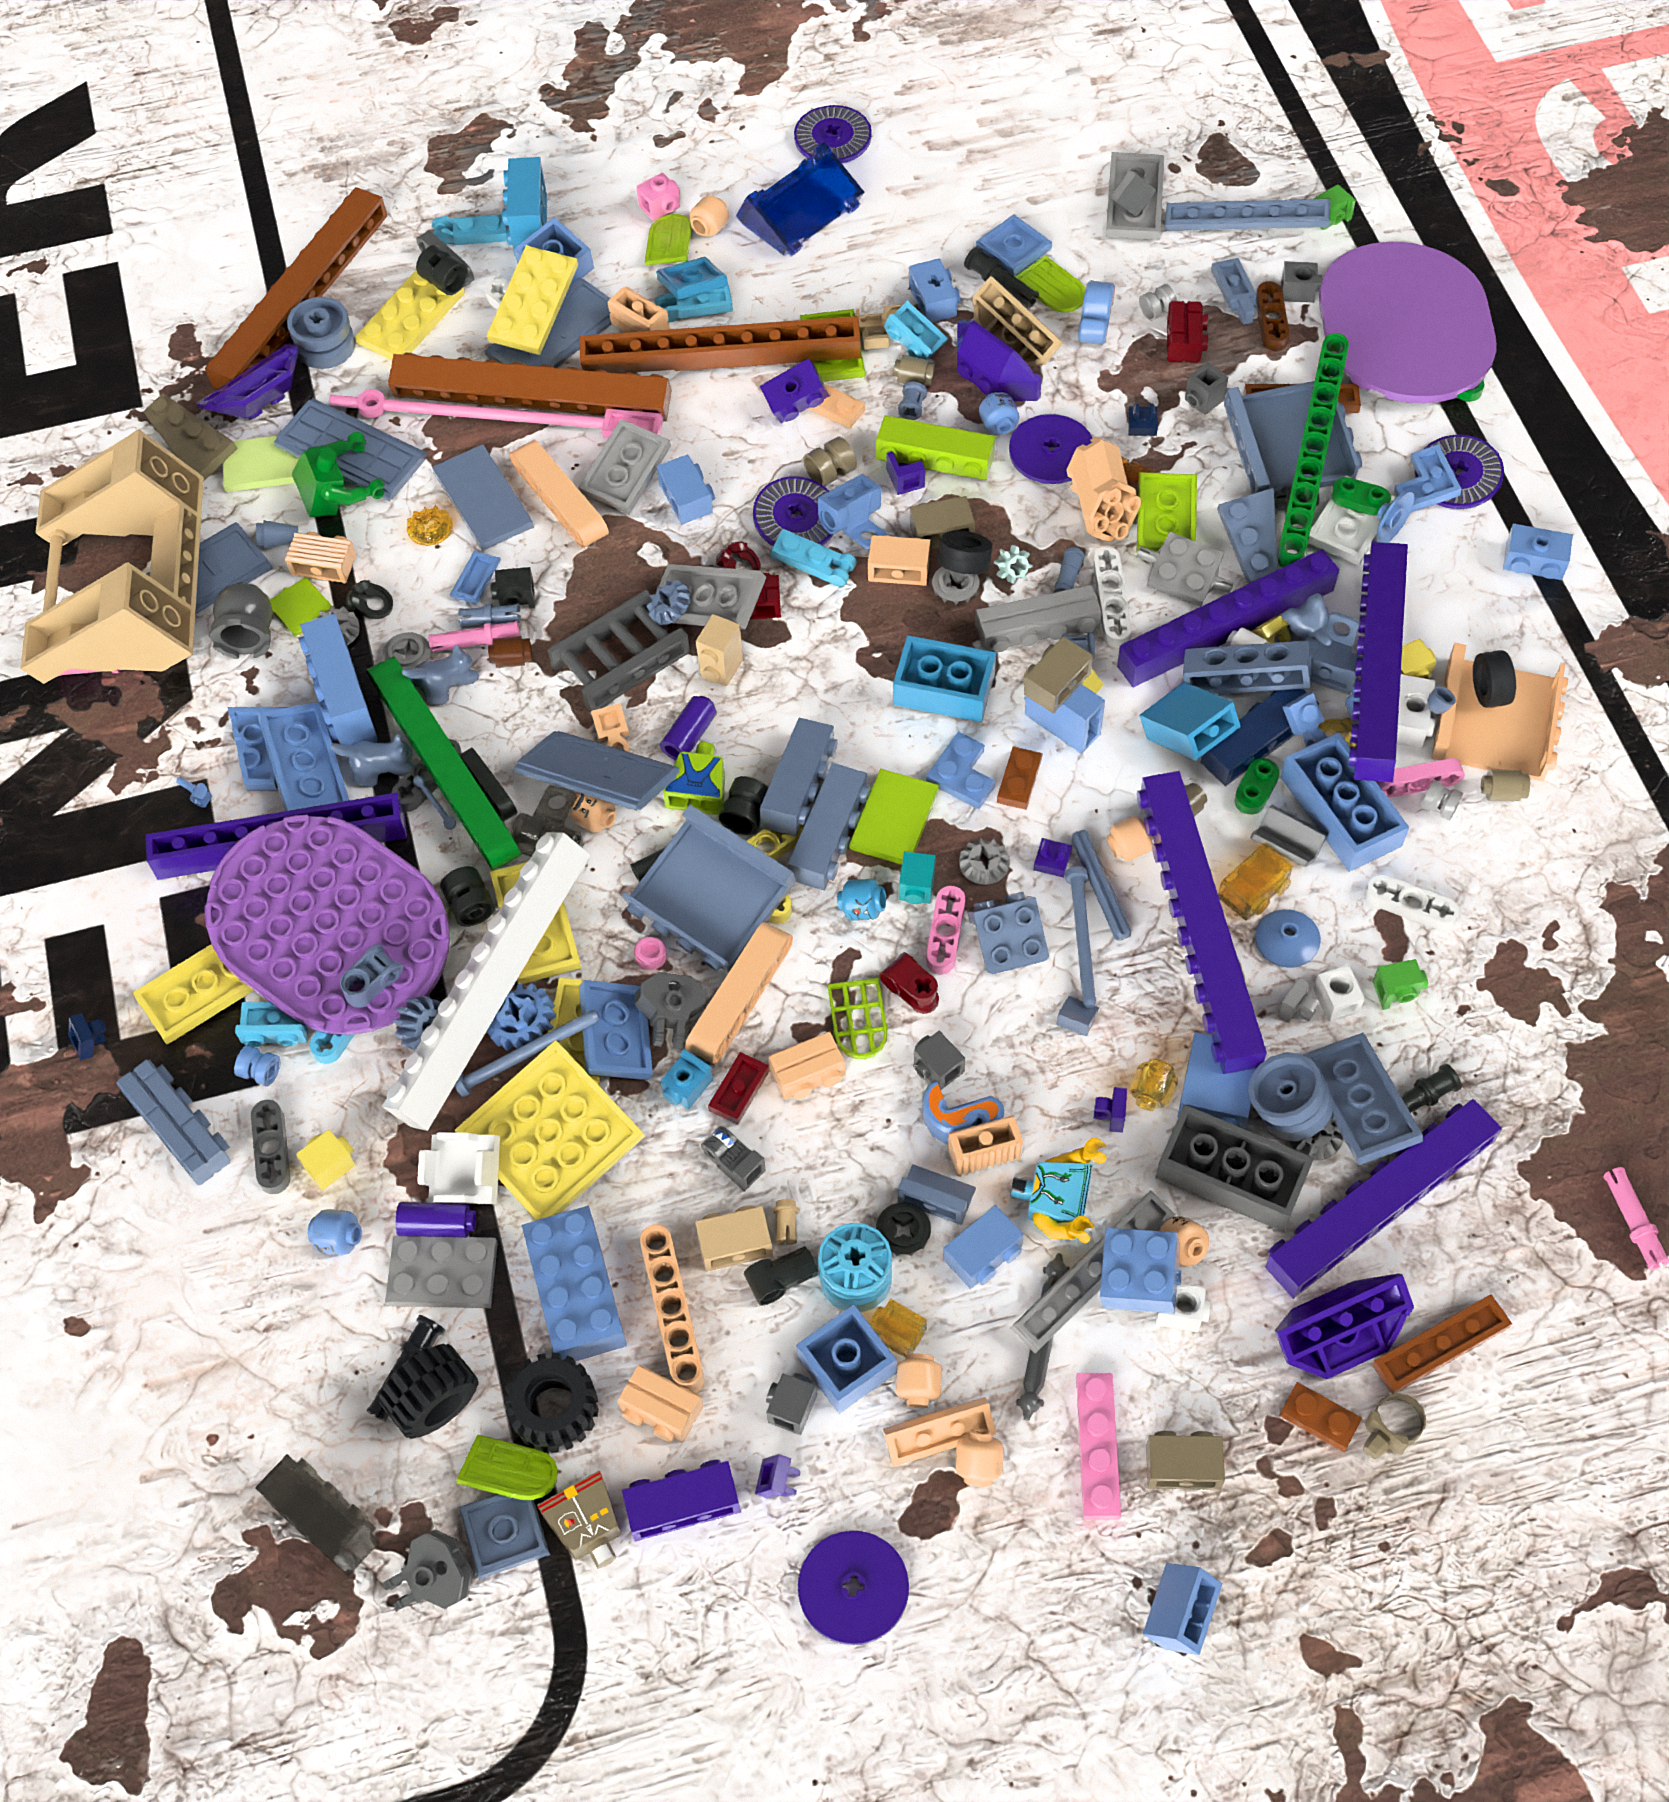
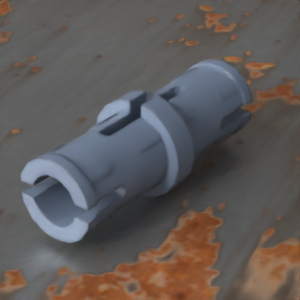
M485 604L481 608H459L458 616H471V618L459 619V624L462 628L465 626L484 625L485 623H491V625L514 621L520 623L521 615H508L509 613L520 612L519 604L503 606Z

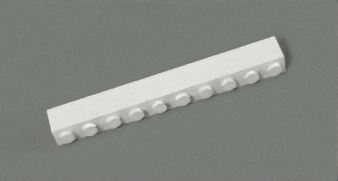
M546 832L538 840L534 854L521 868L519 879L514 887L505 895L504 904L498 914L490 920L487 927L488 930L483 939L473 948L471 959L465 969L457 975L454 982L455 985L448 997L440 1003L438 1014L432 1024L422 1033L421 1042L414 1054L410 1055L406 1060L404 1070L399 1079L389 1088L387 1099L382 1107L408 1126L428 1131L588 860L590 854L565 833Z

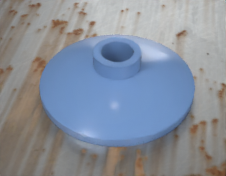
M1409 490L1404 491L1390 504L1384 503L1377 514V518L1380 520L1377 529V542L1389 543L1399 533L1413 507V492Z
M1290 909L1276 910L1267 914L1259 922L1255 933L1256 945L1263 957L1277 966L1286 968L1300 967L1310 962L1318 953L1321 943L1320 932L1316 924L1305 914ZM1284 931H1291L1295 935L1289 936Z

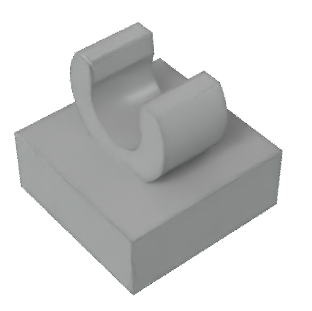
M1301 978L1297 979L1282 1001L1278 1017L1289 1023L1295 1013H1297L1302 1019L1306 1021L1311 1020L1319 1002L1307 995L1310 983Z

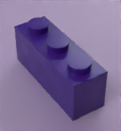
M718 1459L702 1463L700 1469L686 1472L684 1469L673 1470L666 1473L663 1479L653 1482L650 1479L637 1480L632 1482L629 1488L622 1490L629 1525L635 1542L741 1513L729 1461L721 1463V1460Z

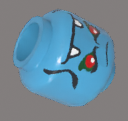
M875 879L849 880L844 884L843 890L837 894V905L839 910H843L845 916L851 921L874 920L879 917L881 912L885 911L886 892L884 887L879 886Z

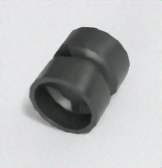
M431 245L423 250L416 263L417 274L446 295H454L459 292L468 278L467 266L438 245Z
M747 776L735 778L729 790V797L724 802L718 816L720 823L728 830L737 834H754L760 824V807L768 786L755 778Z
M471 866L457 868L445 875L441 880L440 888L447 903L450 904L451 911L459 925L464 927L477 925L484 922L494 913L495 904L488 890L485 889L484 882L476 868Z

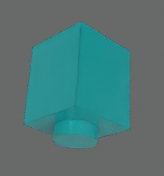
M904 852L899 880V900L910 904L931 903L936 855Z

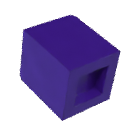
M892 451L886 453V470L898 495L925 488V468L922 461L912 464L897 463Z

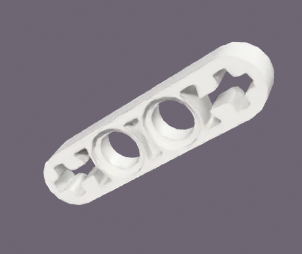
M1105 546L1100 547L1094 553L1093 571L1098 603L1101 608V624L1105 643L1110 647L1120 648V645L1130 641L1131 620L1120 554L1115 548ZM1103 559H1108L1109 563H1111L1110 570L1105 571L1106 565ZM1105 581H1114L1118 584V587L1107 589L1102 584ZM1115 604L1120 606L1122 610L1119 613H1111L1106 607ZM1119 623L1118 628L1119 633L1122 634L1121 636H1116V633L1113 632L1114 624Z

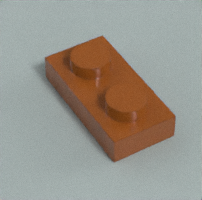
M1015 746L1012 747L997 795V803L1027 810L1043 753Z
M1296 1382L1279 1415L1343 1452L1346 1451L1362 1420V1417L1299 1382Z

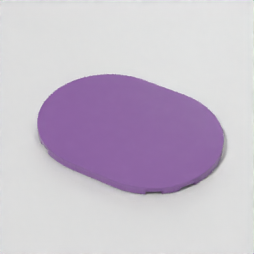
M1372 243L1355 248L1337 258L1323 276L1322 286L1319 291V307L1324 335L1326 337L1332 333H1340L1348 339L1349 348L1344 372L1351 377L1350 381L1366 391L1372 389L1385 394L1384 398L1399 402H1442L1454 399L1458 394L1477 387L1492 367L1497 343L1485 291L1477 277L1464 264L1448 254L1414 243Z
M295 815L285 817L282 821L272 823L266 827L264 825L260 826L239 840L227 852L211 878L207 903L205 905V923L210 941L218 957L240 981L288 1017L310 1029L330 1034L352 1035L372 1032L394 1023L393 1020L400 1018L397 1008L401 1006L406 1007V999H417L421 995L429 996L445 968L449 954L450 929L444 905L431 882L414 866L371 835L344 820L329 816L325 818ZM380 944L384 947V953L394 962H400L404 966L403 972L394 983L386 987L370 1004L360 1008L353 1007L348 1004L341 990V976L361 959L369 948ZM355 984L354 986H352L350 991L358 992L362 990L365 985Z

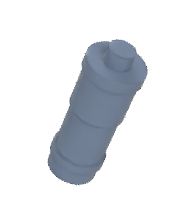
M1072 547L1064 551V558L1058 580L1055 583L1054 593L1074 589L1077 575L1085 558V554L1080 548Z

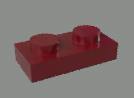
M740 1052L708 1105L709 1112L739 1125L770 1072L769 1065Z

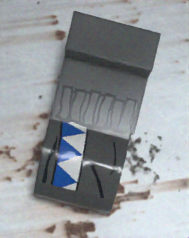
M719 1126L701 1144L704 1153L744 1192L766 1171L764 1157L755 1150L751 1151L731 1131L723 1126Z

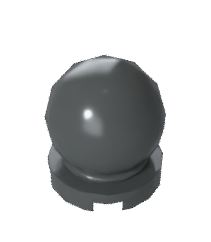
M238 582L222 589L213 604L214 621L210 626L209 638L213 641V648L219 653L234 659H239V654H254L253 658L266 654L270 648L271 631L269 627L273 619L272 605L268 595L257 585Z

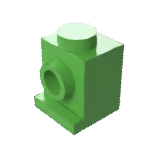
M1338 184L1313 198L1330 199L1329 227L1339 224L1343 219L1346 222L1352 219L1356 199ZM1320 227V228L1324 231V230L1328 229L1329 227Z
M1416 959L1378 966L1372 981L1383 1010L1389 1009L1394 1001L1399 1003L1410 1002L1419 996L1421 990L1428 988L1427 975L1424 970H1420Z

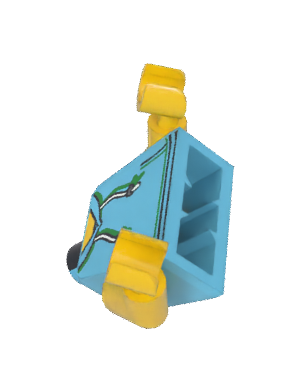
M1098 1138L1089 1139L1084 1147L1047 1159L1045 1162L1037 1163L1034 1180L1013 1178L1010 1197L1030 1201L1028 1219L1033 1221L1034 1225L1052 1240L1075 1239L1077 1237L1082 1243L1090 1241V1236L1084 1231L1087 1228L1093 1229L1095 1227L1084 1216L1093 1164L1088 1163H1090L1091 1159L1098 1164H1102L1106 1160V1155L1102 1152H1096L1099 1148L1106 1147V1144Z

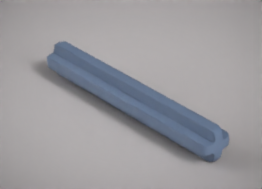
M1080 830L1074 832L1071 841L1082 866L1087 869L1088 879L1114 938L1118 941L1129 938L1132 931L1088 831Z

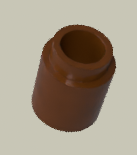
M522 636L493 638V644L488 645L490 663L495 662L496 668L525 666L526 662H532L530 638L523 639Z

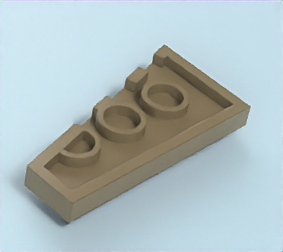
M164 393L143 411L173 454L202 475L204 481L238 449L231 439Z

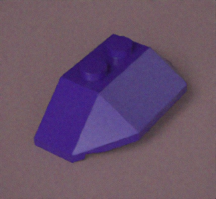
M960 320L957 322V372L962 378L972 382L986 395L1003 392L1012 397L1013 401H1038L1041 398L1042 379L1037 373L1033 374L1029 365L1015 350L973 320Z
M285 344L197 402L196 405L199 409L237 418L252 420L263 413V407L269 403L274 405L282 401L286 397L284 393L292 388L298 347L295 344Z
M1400 1273L1354 1280L1292 1308L1275 1329V1333L1287 1364L1324 1379H1329L1389 1351L1400 1333L1407 1315L1410 1316L1414 1309V1305L1404 1277Z

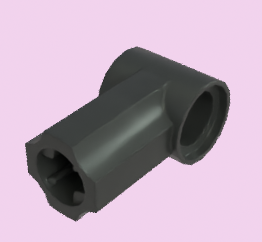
M806 1246L773 1261L771 1259L760 1260L744 1271V1276L758 1304L761 1306L777 1301L784 1296L787 1289L819 1275L814 1258Z

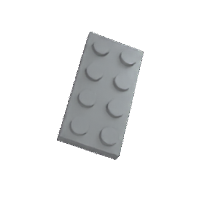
M1111 152L1106 237L1160 240L1164 155ZM1129 170L1156 189V192L1138 216H1134L1110 198Z
M668 564L659 587H664L667 580L671 582L679 580L690 590L691 598L688 608L679 619L672 623L705 626L712 614L738 623L740 624V629L746 630L766 576L758 570ZM667 598V599L665 600V601H666V605H668V606L670 607V606H671V604L669 603L670 600H669V598Z

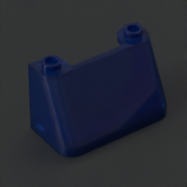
M825 142L813 150L815 152L813 158L810 157L807 160L801 161L798 168L765 191L762 189L759 192L755 190L749 194L736 214V218L743 226L783 256L787 254L790 256L795 255L802 249V244L845 212L850 215L861 205L859 200L865 193L864 190Z

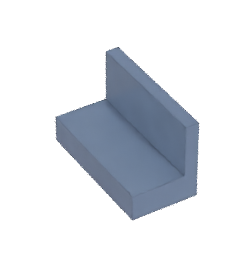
M912 1164L907 1178L902 1177L898 1187V1202L917 1205L926 1213L962 1225L976 1187Z

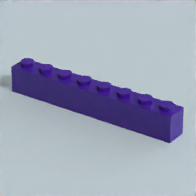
M1323 549L1318 550L1120 645L1117 667L1134 688L1184 664L1185 649L1219 647L1226 643L1233 630L1238 632L1243 627L1252 631L1270 618L1278 616L1290 608L1301 606L1310 596L1316 593L1325 596L1333 592L1340 569Z
M397 792L146 834L147 863L157 880L215 871L227 852L248 833L264 825L266 827L272 823L282 821L285 817L295 815L325 818L329 816L341 819L359 827L380 843L407 838L405 812Z
M1474 1099L1464 1106L1461 1103L1456 1104L1445 1115L1446 1120L1439 1125L1433 1122L1422 1132L1423 1142L1397 1151L1395 1154L1397 1157L1390 1163L1386 1160L1382 1161L1371 1171L1372 1177L1363 1183L1361 1180H1358L1346 1190L1345 1194L1347 1196L1339 1202L1334 1199L1326 1204L1319 1212L1321 1214L1319 1218L1313 1222L1307 1219L1300 1224L1294 1231L1295 1236L1287 1242L1281 1239L1274 1244L1268 1251L1270 1256L1265 1268L1294 1299L1493 1144L1500 1134L1502 1127Z

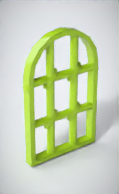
M879 977L827 984L834 1028L833 1036L838 1048L845 1055L854 1059H867L877 1055L882 1051L887 1042L888 1029ZM876 984L879 1001L868 1003L865 985ZM860 986L861 1004L850 1005L847 988ZM842 988L843 1006L834 1007L831 990ZM880 1006L883 1026L872 1027L869 1010H871V1007ZM864 1009L865 1028L854 1030L851 1014L853 1010ZM846 1011L847 1031L838 1032L835 1012ZM884 1031L883 1040L875 1049L873 1035H875V1032ZM868 1033L870 1052L858 1053L855 1037L858 1034ZM850 1036L852 1051L847 1050L841 1044L839 1037Z

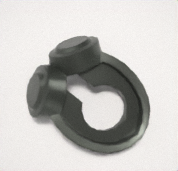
M362 580L356 583L346 596V609L350 611L357 610L367 618L382 619L388 616L393 609L391 594L382 586L371 583L370 580ZM363 593L368 597L381 598L384 602V607L380 610L370 609L367 601L360 598V594Z

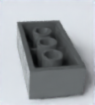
M1184 1105L1160 1158L1155 1178L1284 1232L1314 1158Z

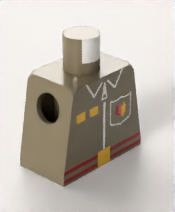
M600 1471L591 1474L537 1505L545 1521L575 1560L590 1554L597 1569L606 1567L616 1560L617 1556L609 1542L619 1537L621 1531Z

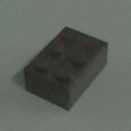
M286 1454L255 1487L272 1508L348 1577L379 1544V1541L372 1534L376 1527L368 1520L369 1518L354 1504L350 1506L342 1497L343 1495L329 1481L325 1482L317 1474V1471L302 1457L296 1462Z

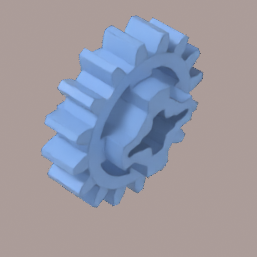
M518 983L515 991L510 990L486 1032L498 1047L502 1045L508 1052L513 1046L518 1049L524 1046V1044L543 1036L544 1030L553 1029L549 1020L556 1018V1014L552 1010L555 1005L544 989H537L532 983L525 989L522 983Z

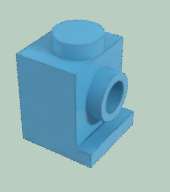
M684 1049L680 1053L681 1057L662 1078L660 1083L662 1095L668 1102L675 1106L680 1104L689 1110L710 1085L713 1078L711 1066ZM683 1077L687 1078V1080L681 1081Z

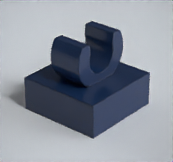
M1139 403L1129 406L1128 436H1157V407L1154 404H1150L1149 407H1141Z
M82 1013L70 1016L68 1036L80 1061L93 1057L94 1045L106 1041L103 1035L106 1032V1028L102 1019L93 1020L87 1024Z

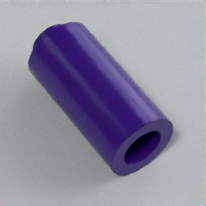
M705 696L691 697L668 730L659 746L669 758L676 761L681 752H691L713 721L717 711L714 703Z
M399 1202L397 1206V1236L466 1238L469 1235V1231H474L476 1227L475 1210H470L468 1203Z

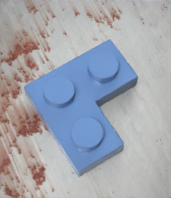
M1439 444L1411 453V462L1419 477L1397 484L1394 487L1396 497L1407 490L1414 493V503L1411 512L1461 496L1462 490Z
M958 731L926 775V782L937 784L942 791L980 809L995 788L994 779L972 769L983 754L985 745Z

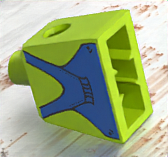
M699 742L695 753L681 752L678 755L674 766L679 767V773L676 775V779L663 789L665 807L667 809L685 811L689 805H692L703 813L720 814L725 800V770L723 758L714 755L715 746L713 744Z

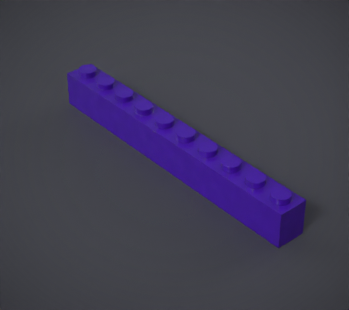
M1371 542L1370 554H1364L1363 572H1368V574H1363L1361 592H1367V595L1361 594L1360 612L1365 613V615H1360V625L1358 628V633L1364 634V636H1358L1357 655H1362V658L1356 659L1355 676H1361V680L1355 679L1353 698H1359V702L1353 701L1352 720L1358 721V724H1352L1350 743H1356V747H1350L1348 766L1355 767L1354 780L1393 782L1408 544Z
M1180 771L1142 777L1141 790L1136 792L1139 809L1145 810V830L1147 835H1152L1154 840L1152 845L1153 857L1155 862L1160 863L1162 867L1160 872L1163 890H1168L1171 897L1168 901L1170 915L1172 918H1177L1179 927H1177L1178 942L1180 946H1185L1187 951L1185 956L1186 969L1188 974L1194 975L1195 999L1197 1004L1202 1003L1205 1013L1202 1015L1205 1032L1212 1035L1214 1042L1211 1044L1213 1060L1215 1063H1220L1223 1074L1255 1069L1264 1062L1267 1051Z

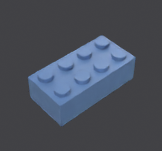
M336 614L300 624L304 636L298 639L303 654L306 657V664L313 679V686L321 704V711L333 743L339 741L342 745L350 746L354 742L361 740L372 743L377 742L378 738Z
M1336 733L1286 756L1281 779L1314 825L1328 833L1327 843L1347 871L1350 872L1401 848L1407 836L1409 826L1376 781L1354 780L1355 767L1348 766L1350 746L1340 733Z
M589 1205L522 1224L553 1352L560 1353L562 1360L568 1355L574 1358L576 1362L626 1347V1339Z

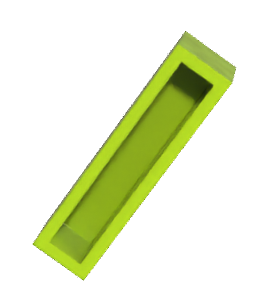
M884 415L876 437V460L886 461V453L892 451L897 463L912 464L922 461L924 468L928 470L987 481L994 459L996 436Z

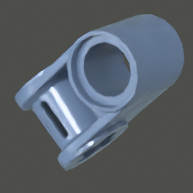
M380 944L372 946L364 953L361 959L341 976L340 987L346 1001L351 1006L358 1008L370 1004L377 995L399 978L404 966L400 962H394L384 953V947ZM355 984L365 985L363 989L358 992L350 991L352 986H354Z

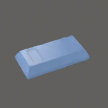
M474 550L450 596L477 605L501 558Z

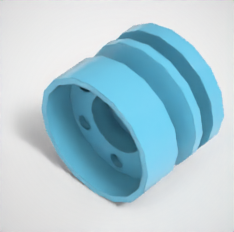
M849 1223L839 1226L825 1237L819 1248L818 1265L820 1284L824 1296L830 1303L843 1311L855 1305L861 1313L872 1310L882 1303L887 1297L892 1283V1252L887 1239L879 1230L860 1223ZM858 1258L859 1265H852L851 1259Z

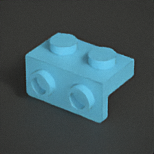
M906 301L894 314H890L884 325L889 337L904 345L908 354L912 357L929 360L948 339L909 301Z
M242 1002L240 1025H236L235 1033L241 1043L253 1047L263 1046L264 1043L295 1046L297 1043H307L308 1027L291 1019L270 1002Z

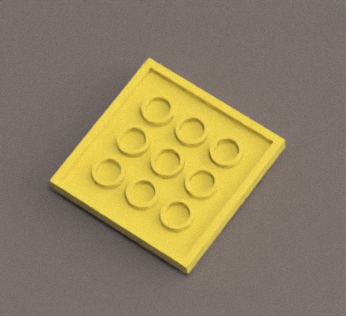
M556 1040L455 1129L456 1133L500 1136L498 1179L535 1220L563 1212L645 1137L644 1133Z

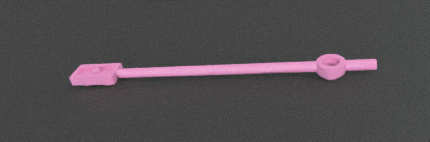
M375 389L365 390L358 397L330 395L329 397L330 406L358 408L360 414L366 418L379 417L385 411L599 428L602 429L603 438L610 437L620 419L657 435H660L663 423L662 413L606 409L605 417L389 400L384 398L382 392Z

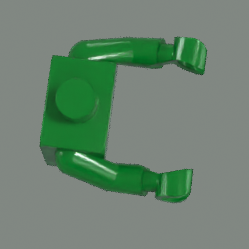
M354 432L347 437V441L339 440L326 445L310 447L302 453L292 472V477L309 517L337 515L339 504L350 506L366 500L368 496H372L374 499H381L384 496L382 488H384L385 484L381 478L373 480L365 487L359 486L350 490L343 488L344 478L337 464L336 457L346 454V451L349 450L357 453L364 452V444L367 443L362 433Z

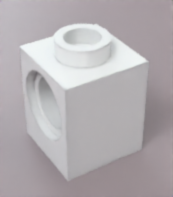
M1349 965L1340 968L1336 966L1328 967L1318 974L1313 990L1329 1022L1360 1013L1365 997ZM1332 988L1340 989L1343 991V994L1335 993Z
M1181 1283V1286L1177 1285L1176 1303L1186 1302L1191 1305L1193 1311L1182 1312L1175 1306V1314L1158 1312L1156 1325L1198 1333L1201 1322H1208L1211 1301L1205 1300L1206 1288Z

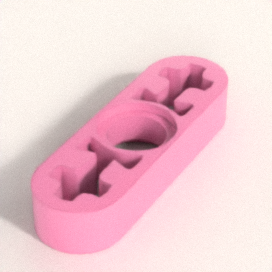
M1456 758L1397 768L1394 771L1393 782L1376 781V783L1388 798L1428 791L1434 779L1443 783L1444 787L1453 786L1464 779L1465 773L1460 761Z
M946 886L937 894L927 947V967L931 972L940 975L949 973L955 966L963 922L965 894L960 888L955 886ZM949 898L955 899L952 914L946 913ZM942 924H950L954 927L955 932L950 936H943L937 932V928ZM940 946H946L943 963L937 962Z

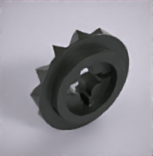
M907 1202L888 1206L881 1212L876 1223V1229L887 1239L891 1252L896 1256L900 1254L912 1256L914 1252L924 1249L931 1235V1223L927 1214L917 1205ZM912 1222L910 1226L912 1238L905 1234L895 1238L897 1234L895 1223L904 1227Z

